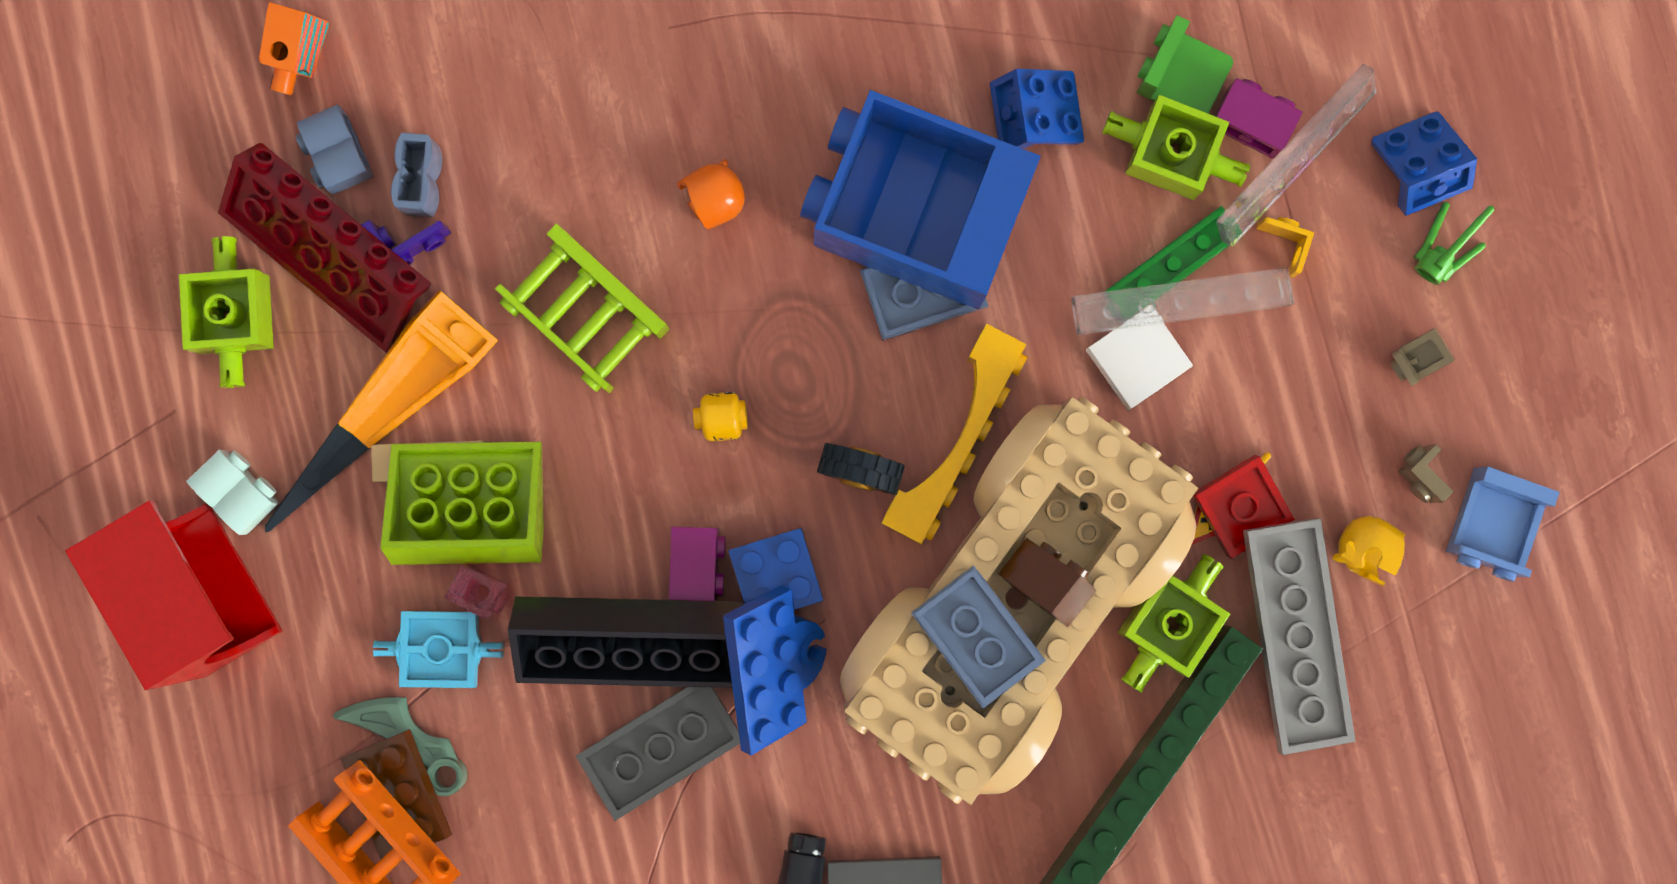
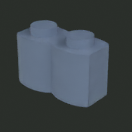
M338 104L296 122L300 132L296 135L297 143L306 156L311 155L314 167L310 168V172L320 189L325 187L326 190L334 195L374 177L346 112Z
M401 133L395 146V162L398 171L393 178L391 186L393 204L395 208L406 216L432 218L439 204V189L436 180L440 175L443 163L441 149L429 135Z

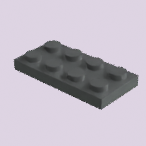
M686 687L580 752L576 757L612 818L616 821L739 745V732L737 725L714 688Z

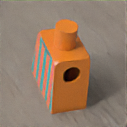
M271 2L268 3L259 62L274 67L269 89L292 95L297 74L309 78L313 77L330 22L299 10Z

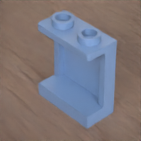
M1488 466L1474 468L1446 552L1458 556L1456 562L1475 569H1479L1480 565L1493 568L1492 575L1504 580L1515 582L1516 577L1530 578L1532 570L1525 568L1545 507L1555 506L1560 492Z

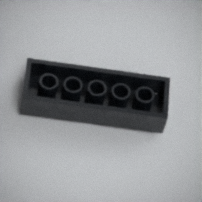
M515 596L508 626L516 683L732 688L723 615L744 605L745 602Z

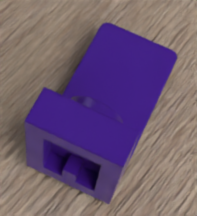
M370 220L361 224L409 265L414 261L412 257L424 250L430 252L439 248L445 243L446 240L444 238L451 234L448 226L441 221H437L392 249L396 242L385 226L379 227Z

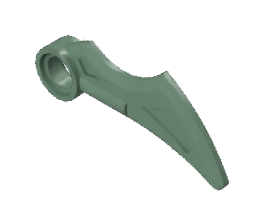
M387 697L367 700L350 705L334 713V719L357 725L384 739L410 729L435 793L439 796H449L464 787L468 772L465 764L457 758L449 738L431 736L417 727L410 716L407 698ZM442 766H449L456 773V781L450 787L444 786L438 781L437 773Z

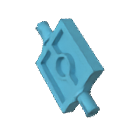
M401 611L400 632L396 641L375 640L373 643V648H388L373 650L374 657L396 656L399 666V687L476 688L478 683V665L481 657L503 658L504 651L489 650L504 649L503 642H481L479 635V612Z

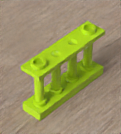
M556 223L547 233L554 242L550 247L552 251L513 293L499 284L495 288L503 296L499 303L514 317L522 313L585 372L580 378L594 391L598 392L602 387L605 391L611 393L614 387L605 380L607 375L644 336L648 338L653 333L661 339L670 328ZM572 258L581 266V269L577 272L579 276L545 313L538 318L523 303L562 261L567 263ZM599 283L609 292L604 297L606 301L576 334L565 343L550 328L590 285L594 288ZM626 308L636 317L631 322L634 326L592 368L577 353L617 310L621 313Z

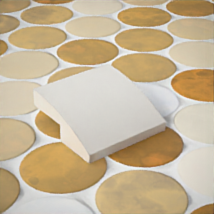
M1151 305L1086 349V352L1127 410L1132 409L1193 366Z

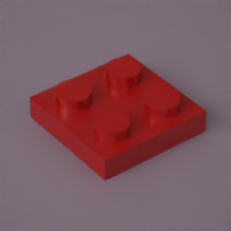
M1253 455L1204 485L1193 495L1226 556L1231 559L1246 551L1243 530L1288 523L1295 520L1262 459L1257 455Z

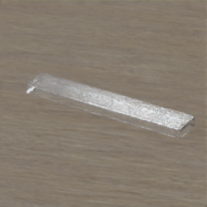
M1362 64L1219 216L1216 222L1221 241L1231 247L1235 245L1377 93L1373 68Z
M1288 267L1077 295L1071 298L1077 335L1272 309L1295 304Z

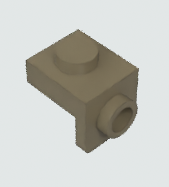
M1436 327L1395 349L1392 353L1395 360L1391 362V365L1401 381L1407 379L1411 386H1413L1420 379L1455 361V357Z
M1437 444L1425 445L1423 447L1418 445L1413 448L1403 459L1406 464L1398 471L1411 484L1409 487L1410 491L1425 503L1428 501L1430 503L1444 502L1454 492L1427 466L1441 451Z

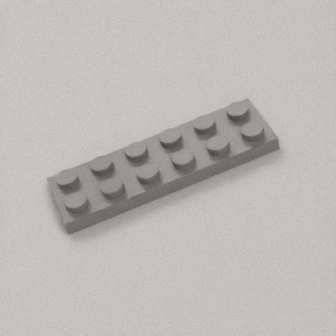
M1311 518L1243 530L1278 753L1287 755L1356 742L1321 519Z

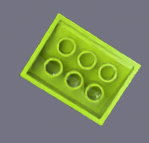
M541 442L391 444L380 547L391 565L542 562L544 520Z

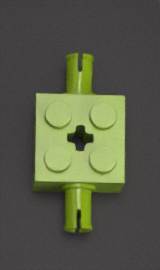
M1161 95L1151 105L1146 120H1143L1142 123L1110 111L1106 125L1102 130L1104 135L1107 134L1133 144L1132 148L1134 151L1125 174L1194 200L1203 192L1210 175L1241 187L1247 177L1245 173H1248L1250 169V164H1245L1220 154L1219 148L1229 125L1228 121ZM1173 143H1177L1179 145L1178 151L1180 152V154H1177L1173 151V147L1171 146Z
M222 236V240H220L219 237L211 238L214 271L179 274L183 350L197 354L214 353L219 355V387H245L242 354L252 350L274 349L270 276L256 269L238 270L237 238ZM230 311L226 314V318H224V312Z
M1203 554L1187 581H1180L1172 575L1168 582L1153 596L1143 603L1134 606L1117 633L1138 646L1137 650L1140 652L1125 676L1121 678L1123 682L1129 684L1138 692H1143V688L1158 665L1163 666L1165 664L1178 674L1189 678L1230 616L1229 612L1209 600L1205 594L1219 572L1224 568L1221 563L1214 562L1215 559ZM1169 616L1176 617L1175 621L1179 624L1177 630L1169 629L1170 625L1167 623Z

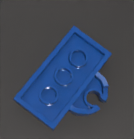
M779 586L723 615L741 751L750 756L807 723L803 690L815 680L822 669L826 657L827 648L820 645H812L808 650L813 640H822L825 637L824 631L817 623L794 615L792 590L784 586Z

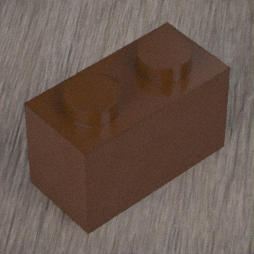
M1026 538L998 575L1015 590L1066 627H1069L1096 592V589L1085 580L1089 573L1072 560L1065 565L1059 560L1062 555L1048 543L1043 541L1038 546Z

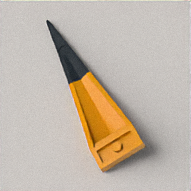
M439 289L416 316L411 318L265 525V532L275 528L319 489L371 448V445L376 444L426 403L473 369L495 345L498 339Z

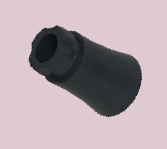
M790 832L788 850H784L778 884H822L825 856L822 855L826 839L811 834Z

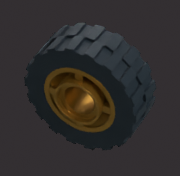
M825 443L817 473L839 479V483L870 492L877 490L897 495L905 465L883 458L881 454L854 446L848 448Z

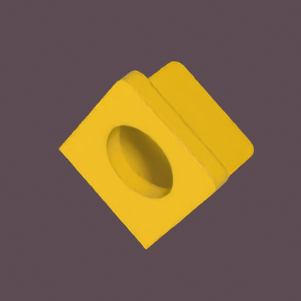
M1265 217L1258 222L1256 229L1297 242L1287 277L1294 278L1301 274L1314 232L1300 228L1299 222L1285 217H1278L1277 220Z

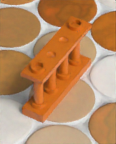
M358 760L333 779L342 791L326 807L318 801L288 825L338 884H392L386 875L402 860L419 876L411 884H451L461 875L459 870L361 760ZM353 802L367 820L349 836L335 819ZM379 831L393 848L378 863L374 864L360 847Z

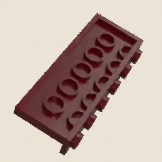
M258 143L234 156L218 214L387 353L401 334L415 300L429 290L431 283L264 144Z

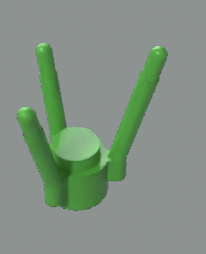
M1444 202L1422 247L1414 256L1419 261L1414 267L1417 273L1432 284L1439 285L1441 281L1446 283L1454 272L1486 247L1485 243L1481 242L1453 263L1455 260L1454 255L1494 212L1493 206H1488L1448 250L1441 246H1436L1433 250L1430 248L1450 206L1448 202Z

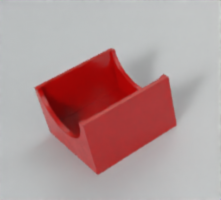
M149 500L65 550L145 691L205 678L283 631L217 516L208 504H203L178 518L165 522L157 509L155 501Z

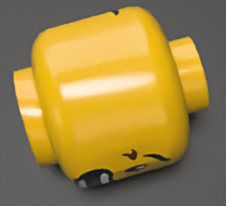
M735 392L703 395L700 400V407L693 408L695 430L702 429L704 438L710 442L738 439L742 434V430L748 429L746 401L739 400V396Z

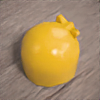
M1358 517L1351 521L1344 529L1338 541L1339 553L1334 554L1332 558L1334 561L1344 563L1350 571L1380 586H1385V582L1379 579L1377 565L1394 576L1397 574L1404 556V537L1406 534L1380 517Z

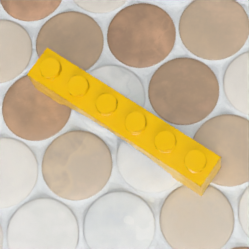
M989 324L984 326L966 360L973 364L974 388L969 414L959 439L944 462L924 482L907 493L898 490L881 524L918 544H922L925 538L930 541L933 539L941 523L940 520L936 519V516L942 505L947 508L951 505L959 489L953 484L959 472L966 475L976 457L970 451L976 440L978 439L983 442L990 431L993 422L988 420V417L994 406L1001 409L1011 390L1005 387L1011 373L1018 376L1028 356L1022 354L1027 344Z

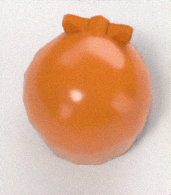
M724 159L719 164H707L677 182L680 190L687 187L691 201L687 202V205L707 230L735 218L743 208L745 202L744 189L739 177L728 167L727 159Z

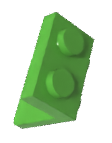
M1176 15L1170 26L1162 25L1153 43L1159 48L1153 59L1148 56L1146 57L1137 75L1138 78L1142 79V82L1136 93L1153 102L1161 95L1209 114L1233 65V59L1231 56L1184 34L1190 21Z

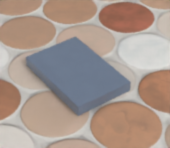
M869 267L860 270L882 341L978 311V309L960 304L932 291L881 273L878 270ZM986 298L979 310L988 307Z
M974 565L911 612L982 708L986 707L1046 661Z

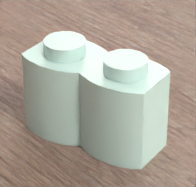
M219 449L186 482L200 498L214 509L231 529L239 535H247L279 504L273 496L277 491L264 478L259 477L255 479L247 470L251 466L250 463L235 450L230 453L229 451Z

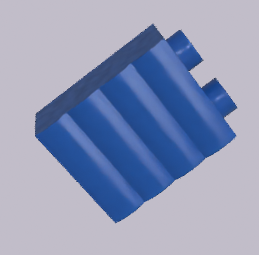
M870 90L861 113L843 107L837 118L829 140L828 150L843 155L834 180L815 175L805 197L800 217L816 223L813 245L979 310L987 296L1041 156Z

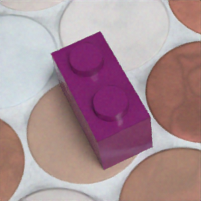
M1236 78L1228 87L1214 116L1229 122L1225 133L1226 136L1274 160L1285 149L1303 112L1296 109L1295 104L1291 100L1282 96L1273 97L1263 92L1262 87L1256 82L1248 79L1241 81Z
M671 527L669 600L717 601V596H724L725 578L724 573H718V558H725L726 536H719V528Z

